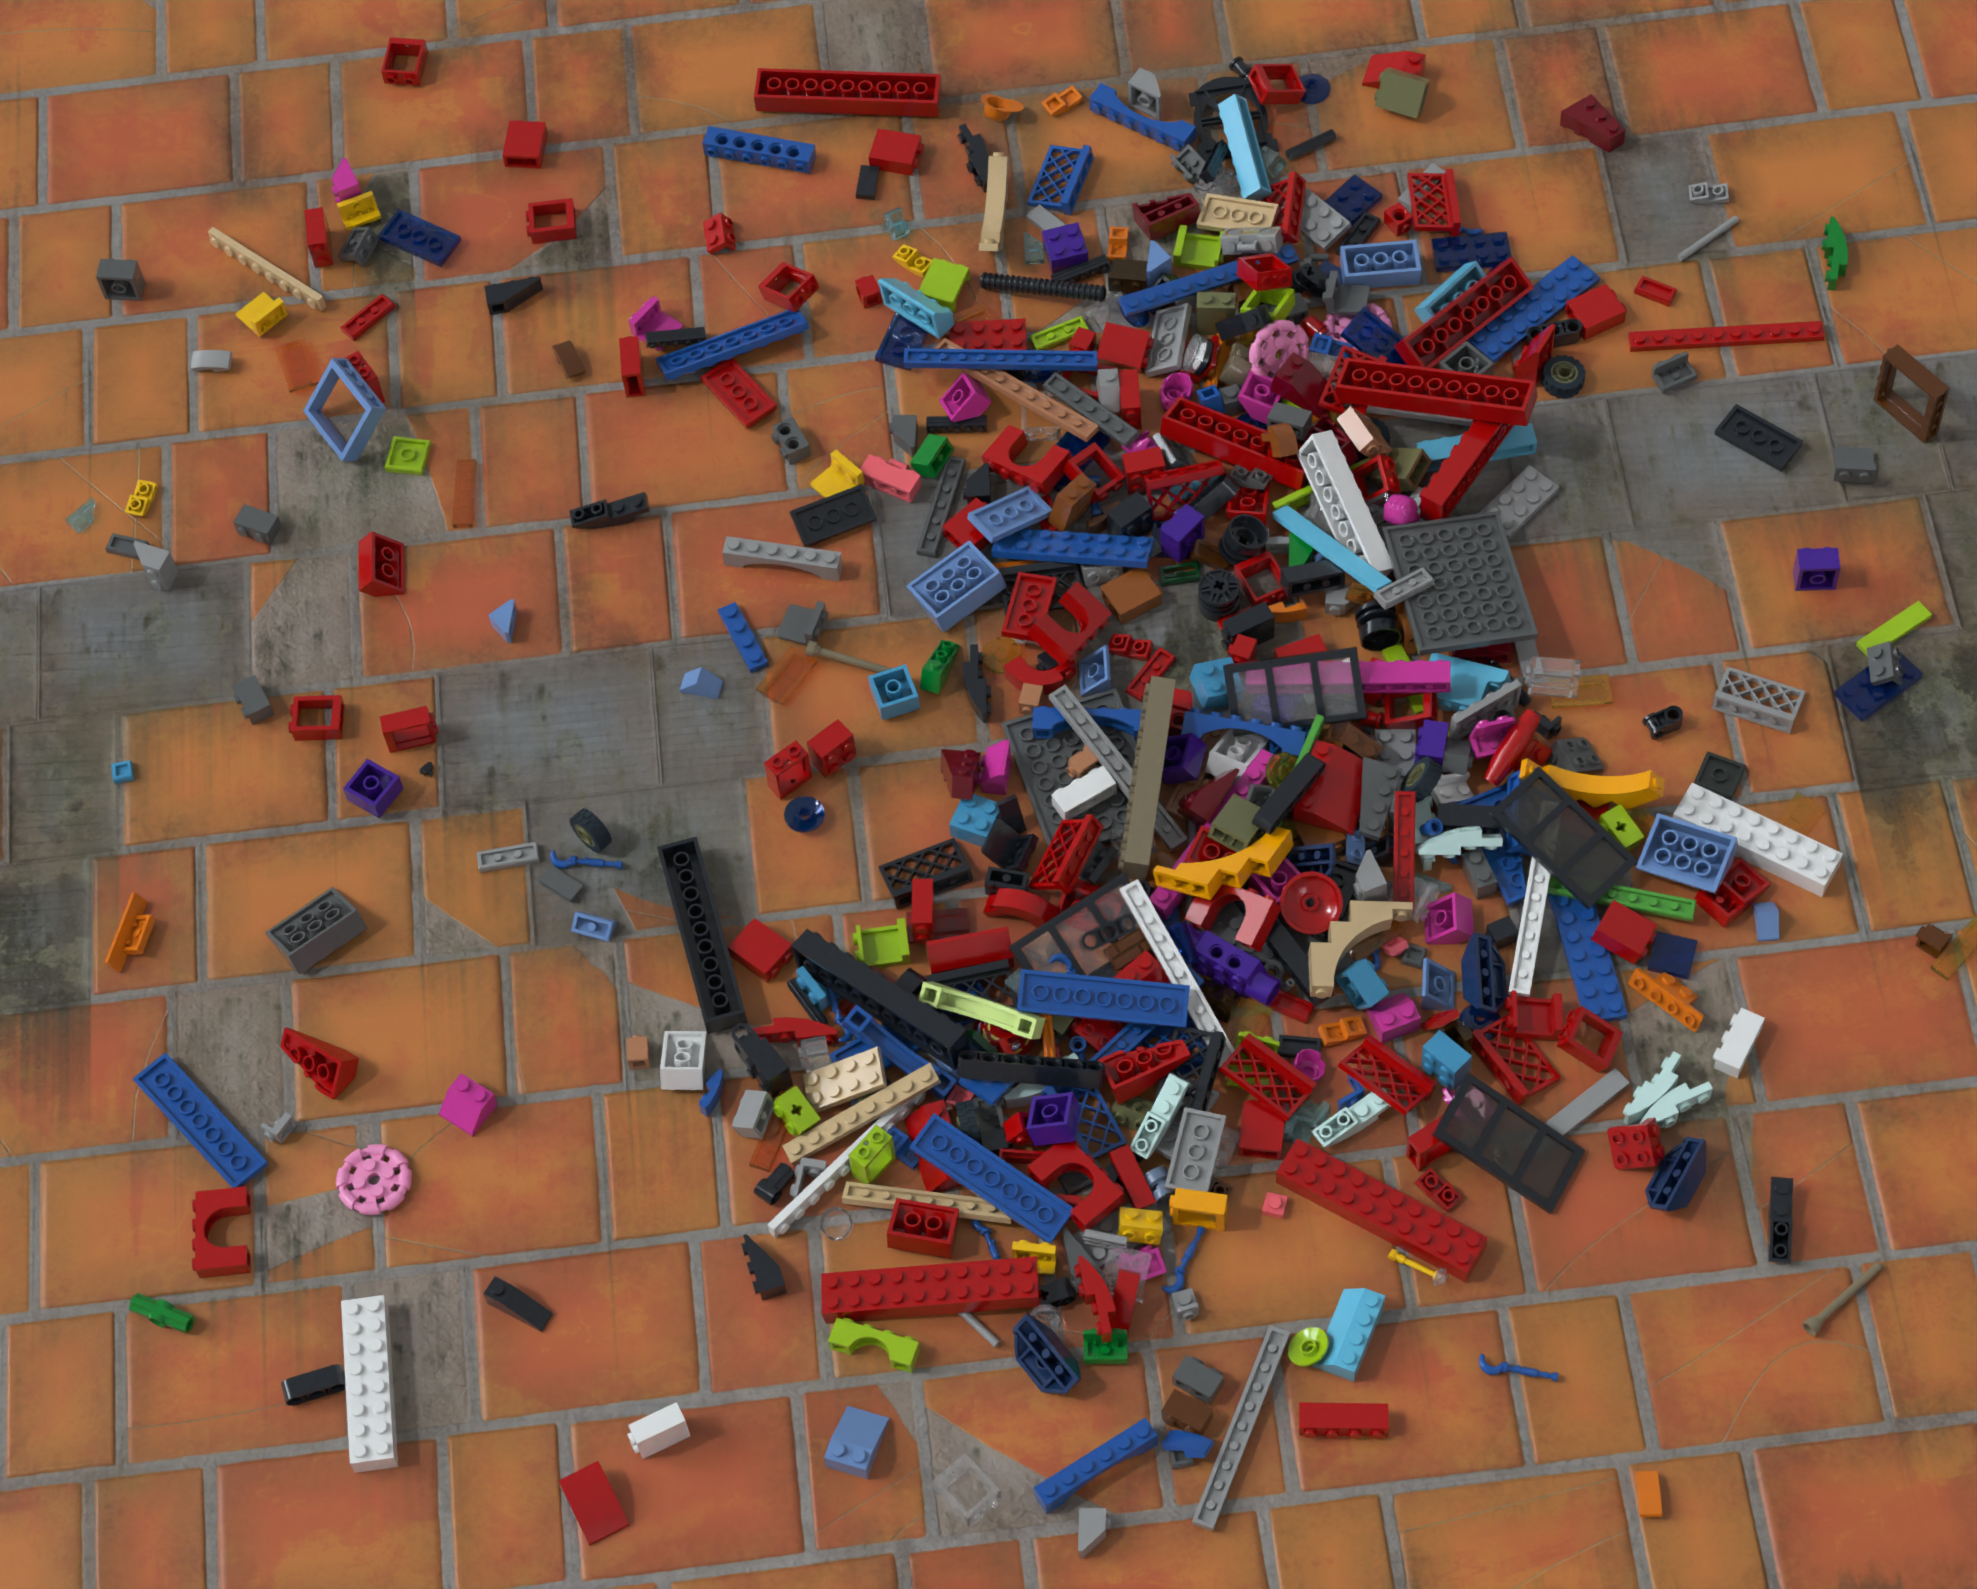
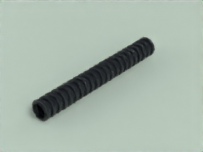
M983 272L980 278L981 288L989 290H1009L1010 292H1026L1027 294L1032 293L1034 295L1037 293L1038 295H1054V297L1060 296L1061 298L1065 296V298L1071 297V299L1077 298L1078 300L1082 298V300L1088 299V301L1094 300L1096 302L1098 300L1103 302L1107 293L1105 285L1099 286L1097 284L1094 286V284H1077V282L1071 283L1070 281L1066 283L1065 281L1060 282V280L1054 281L1051 279L1049 281V279H1032V277L1027 278L1025 276L1021 278V276L999 275L998 273L988 274L987 272Z

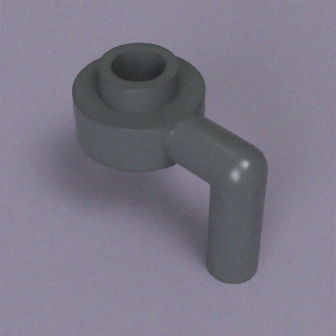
M1308 253L1304 257V261H1300V270L1306 263L1312 264L1313 261H1328L1329 254Z
M1269 961L1264 965L1267 972L1269 970L1273 971V977L1282 982L1280 987L1282 991L1288 992L1294 986L1295 981L1290 978L1285 982L1282 978L1284 969L1279 962Z

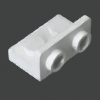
M1469 772L1466 775L1456 773L1441 774L1438 784L1430 793L1437 807L1438 803L1455 804L1474 796L1466 783L1470 777Z

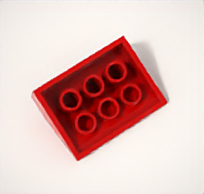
M1315 740L1311 755L1326 763V766L1320 777L1295 805L1293 821L1353 836L1361 810L1363 759L1337 745Z

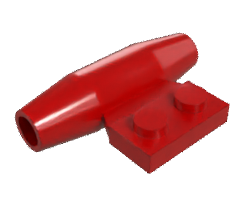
M1527 709L1511 726L1492 756L1484 775L1486 781L1498 787L1511 771H1513V774L1519 771L1522 760L1527 758L1541 767L1544 766L1553 750L1540 741L1533 739L1541 716Z

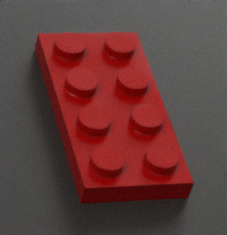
M1026 318L954 322L955 325L950 329V341L964 349L1027 350Z
M733 358L725 360L701 376V382L746 429L777 409V404Z
M1018 572L1002 627L1001 637L1034 641L1026 633L1045 613L1049 614L1057 586L1056 577Z

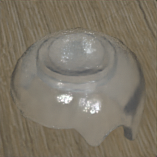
M831 1207L821 1215L819 1226L828 1239L840 1242L847 1239L853 1232L854 1221L845 1209Z
M1040 1304L1035 1307L1030 1315L1051 1328L1057 1335L1062 1324V1315L1058 1308L1050 1304Z

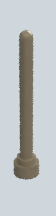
M809 640L805 655L810 657H818L820 655L878 673L892 669L821 648L818 642Z
M1875 1263L1817 1316L1808 1317L1802 1323L1805 1331L1811 1336L1819 1333L1823 1326L1822 1323L1882 1269V1265Z

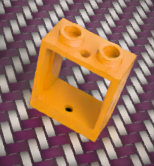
M1176 1188L1175 1195L1170 1196L1169 1202L1170 1216H1173V1224L1196 1228L1201 1226L1205 1229L1225 1231L1228 1195Z

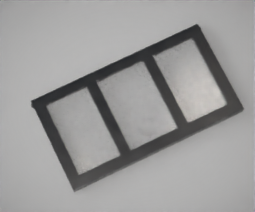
M1357 647L1223 665L1230 715L1242 716V721L1250 722L1251 718L1263 720L1262 724L1264 725L1276 722L1283 724L1282 728L1290 729L1291 725L1298 727L1312 726L1317 714L1324 716V725L1367 719L1368 714L1366 713ZM1233 728L1232 732L1234 737L1258 734L1253 731Z
M1122 873L1011 944L1009 950L1013 953L1022 969L1056 972L1058 970L1060 973L1062 971L1066 973L1067 967L1064 963L1060 961L1052 964L1049 963L1050 958L1057 953L1069 956L1073 962V968L1076 969V973L1079 975L1099 976L1110 967L1113 969L1103 950L1125 936L1093 951L1083 950L1080 947L1079 939L1083 934L1124 914H1132L1119 891L1120 888L1131 883L1127 875ZM1124 918L1122 925L1125 929H1131L1132 922L1130 919ZM1105 927L1103 931L1105 937L1112 938L1113 930L1110 927ZM1086 936L1085 944L1093 947L1095 944L1094 938Z

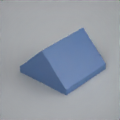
M1155 241L1150 242L1146 270L1147 288L1154 285L1161 273L1172 274L1171 257Z
M1104 645L1078 661L1080 696L1082 697L1111 689L1109 647Z
M1424 958L1421 1010L1447 1011L1454 1009L1455 972L1428 958Z

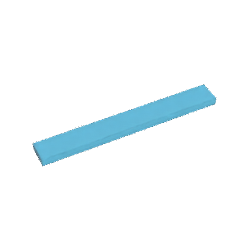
M1288 505L1272 512L1274 520L1371 591L1376 592L1392 583L1390 579Z

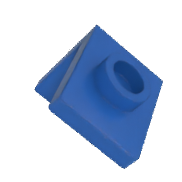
M1348 1075L1347 1081L1354 1092L1338 1100V1111L1345 1107L1350 1108L1364 1098V1088L1350 1075Z

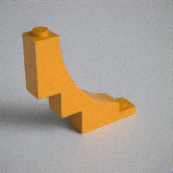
M1528 758L1522 760L1519 778L1524 781L1539 765ZM1553 765L1539 766L1574 800L1581 799L1594 808L1613 801L1618 805L1621 804L1624 809L1628 810L1663 797L1665 779L1652 770L1625 776H1597L1572 772ZM1539 779L1531 785L1556 802H1562Z
M1277 827L1272 834L1266 833L1249 847L1220 859L1180 863L1175 870L1157 865L1153 870L1156 886L1211 900L1222 884L1241 889L1252 873L1271 878L1294 846L1291 830Z

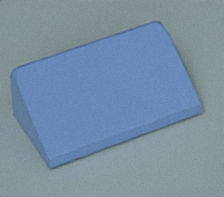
M576 911L571 932L610 942L617 921Z

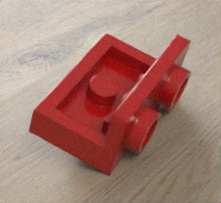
M721 212L703 222L707 252L711 255L725 247L732 251L736 250L733 221Z

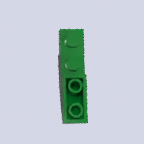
M1830 217L1829 224H1825L1824 235H1827V239H1823L1821 250L1825 251L1824 258L1828 259L1827 266L1830 267V271L1826 270L1825 282H1828L1827 290L1835 291L1838 276L1845 277L1848 251L1846 239L1835 217Z

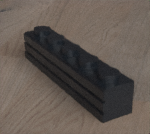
M1223 139L1214 144L1199 174V177L1206 184L1216 179L1215 176L1219 173L1222 162L1225 161V156L1229 153L1228 145Z
M1104 254L1051 274V279L1054 281L1060 280V282L1065 281L1066 283L1067 281L1071 283L1084 281L1087 278L1110 270V264Z
M704 327L645 332L646 348L649 347L651 349L659 346L691 345L706 339Z
M980 415L957 422L951 421L949 416L926 417L927 433L987 432V415Z

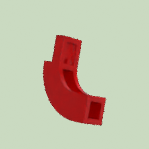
M1021 656L1004 665V676L1014 687L1021 691L1023 683L1043 686L1044 695H1049L1064 685V680H1069L1076 674V662L1074 660L1071 663L1067 660L1062 666L1059 664L1053 669L1045 671L1031 668Z
M1001 888L998 889L997 894L989 895L983 913L987 917L999 915L1017 916L1038 928L1057 916L1059 909L1035 894L1018 889Z

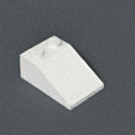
M1230 728L1210 751L1205 772L1216 777L1225 771L1237 768L1240 771L1232 783L1235 785L1261 749H1266L1269 739L1257 734L1234 737L1232 733L1233 728Z
M706 1031L664 1032L660 1065L661 1089L703 1090Z

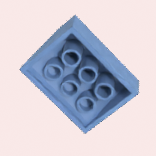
M967 541L906 585V587L931 620L944 633L1005 589L1007 585L999 570L970 541Z
M1657 813L1636 869L1716 894L1737 852V837Z

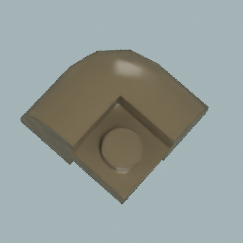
M1237 342L1234 343L1228 361L1223 365L1219 379L1229 385H1244L1252 368V364L1249 362L1250 349Z

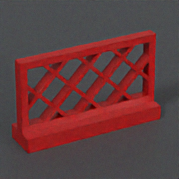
M1445 169V173H1407L1414 231H1450L1451 236H1459L1461 217L1453 169ZM1412 180H1420L1422 183L1417 185ZM1440 180L1441 183L1439 185H1435L1431 181ZM1427 185L1430 188H1432V190L1428 192L1425 189H1423V187ZM1420 192L1424 196L1420 199L1414 194ZM1438 192L1442 197L1438 199L1433 194ZM1429 198L1435 203L1430 206L1425 200ZM1421 205L1426 210L1424 212H1421L1417 209V207ZM1439 205L1445 210L1443 212H1439L1435 208ZM1431 212L1434 215H1436V217L1432 219L1429 216H1427V214ZM1423 219L1428 224H1418V221ZM1442 219L1447 225H1441L1437 221Z
M1296 171L1289 173L1288 179L1270 185L1271 191L1275 192L1270 198L1268 195L1261 201L1274 203L1278 196L1282 195L1276 204H1279L1280 208L1285 202V206L1279 209L1280 212L1273 227L1276 225L1281 226L1283 243L1289 241L1292 245L1299 242L1306 180Z
M1343 345L1317 406L1340 415L1346 411L1343 405L1348 403L1338 401L1337 392L1331 385V383L1337 382L1340 376L1337 369L1342 368L1345 363L1344 352L1352 355L1355 359L1386 362L1387 357L1380 355L1378 359ZM1333 396L1336 403L1330 404L1325 402L1324 399ZM1351 404L1353 408L1365 414L1368 407Z
M1220 459L1143 475L1148 503L1152 506L1153 523L1171 519L1175 513V510L1172 508L1177 501L1189 504L1205 486L1208 487L1210 485L1208 482L1212 477L1224 474V468ZM1198 480L1202 484L1197 491L1189 488L1192 481ZM1178 484L1183 488L1175 495L1169 490L1173 485ZM1159 488L1164 492L1157 500L1152 496L1151 490ZM1186 490L1193 493L1188 502L1180 498ZM1166 494L1174 498L1169 506L1161 502ZM1227 502L1224 506H1222L1221 508L1227 507L1228 502ZM1158 505L1166 509L1162 515L1155 516L1154 510Z
M1087 814L1084 819L1062 820L1028 887L1031 890L1060 889L1064 894L1070 893L1104 826L1092 814ZM1074 834L1072 838L1066 841L1067 838ZM1063 851H1065L1064 854H1062L1060 857L1057 858V856H1058L1059 854H1061ZM1054 868H1057L1055 871L1049 874L1050 871H1052Z
M1506 1015L1481 1030L1476 1029L1472 1031V1049L1513 1101L1520 1106L1529 1097L1558 1082L1561 1077L1530 1038L1510 1037L1512 1038L1511 1045L1499 1043L1500 1035L1509 1037L1508 1031L1501 1030V1025L1506 1023ZM1486 1033L1497 1034L1496 1042L1487 1040L1484 1035ZM1514 1040H1523L1526 1044L1525 1048L1514 1046ZM1498 1048L1510 1050L1509 1058L1500 1056ZM1513 1051L1523 1053L1524 1060L1512 1059ZM1527 1054L1536 1056L1539 1060L1538 1064L1526 1062ZM1511 1064L1522 1066V1073L1513 1072L1510 1068ZM1525 1068L1536 1069V1077L1524 1075ZM1540 1071L1548 1072L1552 1078L1549 1080L1539 1078ZM1523 1081L1535 1082V1088L1528 1091L1523 1085Z
M1248 1033L1243 1042L1219 1069L1220 1072L1286 1121L1308 1099L1317 1085L1315 1081L1250 1033ZM1242 1052L1250 1060H1241L1239 1053ZM1237 1065L1239 1072H1233L1227 1066ZM1242 1065H1251L1253 1072H1244ZM1256 1065L1261 1066L1267 1072H1258ZM1246 1078H1254L1256 1085L1247 1083ZM1260 1078H1268L1270 1085H1261ZM1273 1078H1277L1284 1085H1275ZM1263 1090H1271L1273 1098L1266 1097L1263 1094ZM1277 1091H1286L1287 1098H1278ZM1291 1091L1296 1092L1301 1098H1292ZM1280 1103H1289L1290 1111L1286 1112L1282 1109Z
M1368 1035L1364 1039L1363 1044L1338 1064L1341 1070L1404 1116L1423 1100L1427 1101L1430 1099L1437 1084L1371 1035ZM1347 1064H1357L1358 1068H1351ZM1362 1064L1371 1065L1372 1070L1363 1069ZM1376 1066H1378L1383 1071L1377 1070ZM1364 1075L1374 1076L1375 1081L1368 1080ZM1379 1077H1388L1389 1082L1379 1081ZM1393 1078L1400 1083H1394ZM1381 1088H1390L1391 1093H1386ZM1396 1089L1405 1090V1094H1397ZM1398 1100L1407 1101L1408 1106L1405 1107Z

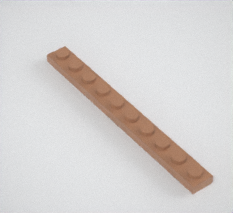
M944 338L934 349L964 348ZM960 369L1086 442L1099 431V425L1001 369Z

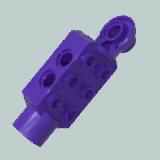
M1176 923L1167 930L1179 953L1188 957V962L1192 964V967L1200 975H1206L1213 979L1216 984L1232 989L1246 999L1251 997L1265 1006H1269L1278 994L1282 982L1268 974L1261 961L1213 933L1209 931L1200 932L1187 923ZM1178 935H1185V937L1180 938Z

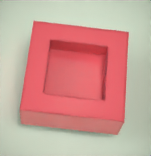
M1396 936L1380 945L1383 953L1396 957L1404 952L1403 950L1407 949L1409 945L1405 939Z
M956 1084L946 1100V1105L956 1110V1103L973 1100L975 1094Z
M1267 1192L1262 1215L1283 1219L1288 1196Z

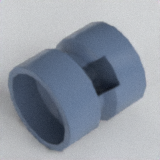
M1166 1166L1156 1167L1144 1175L1157 1207L1168 1205L1170 1196L1175 1195L1174 1191L1165 1190L1168 1175Z

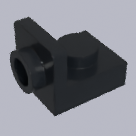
M1535 711L1536 714L1541 716L1536 729L1538 734L1548 740L1561 731L1562 717L1557 716L1550 722L1545 715Z

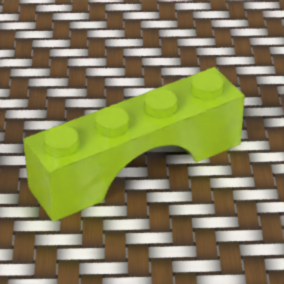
M836 1318L828 1339L831 1350L851 1355L861 1346H879L889 1355L891 1368L911 1374L920 1353L919 1342L913 1337H900L890 1330L880 1331L872 1325H860L849 1318Z

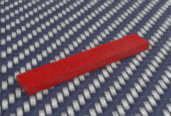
M1395 791L1393 902H1413L1411 916H1414L1416 791Z

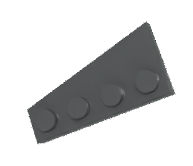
M1363 757L1359 835L1379 841L1403 768Z

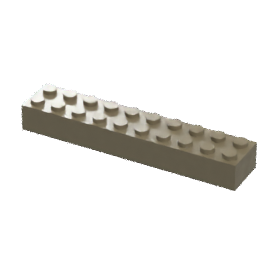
M1151 676L1150 683H1146L1118 865V870H1122L1121 874L1125 873L1128 879L1146 880L1175 679Z

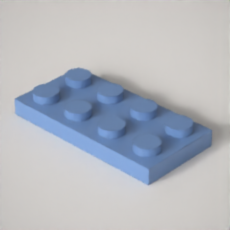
M1027 486L968 513L967 519L993 543L1050 517L1052 508Z

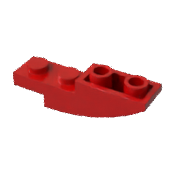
M793 1017L773 1018V1026L753 1028L760 1039L765 1037L769 1043H789L792 1040H796L797 1047L811 1048L814 1045L831 1046L834 1043H839L836 1029L809 1019Z
M1078 1256L1077 1265H1074L1076 1278H1080L1081 1284L1078 1285L1080 1298L1084 1297L1085 1305L1091 1304L1093 1316L1097 1315L1098 1322L1095 1323L1097 1336L1101 1335L1102 1343L1111 1342L1112 1331L1109 1321L1116 1320V1309L1112 1296L1098 1271L1083 1256Z

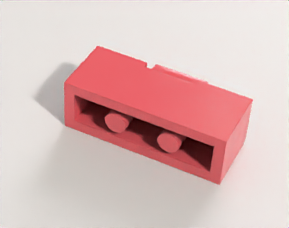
M869 454L860 468L863 471L865 485L909 503L913 501L922 486L921 475L914 470H908L909 465L893 458L887 463L882 457Z

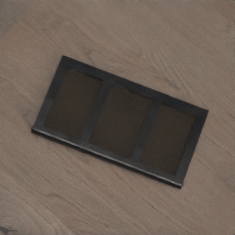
M1539 766L1489 813V816L1588 910L1633 866L1637 865L1638 860Z
M1469 1072L1464 1075L1463 1080L1432 1134L1433 1137L1549 1214L1553 1212L1585 1152L1583 1148Z

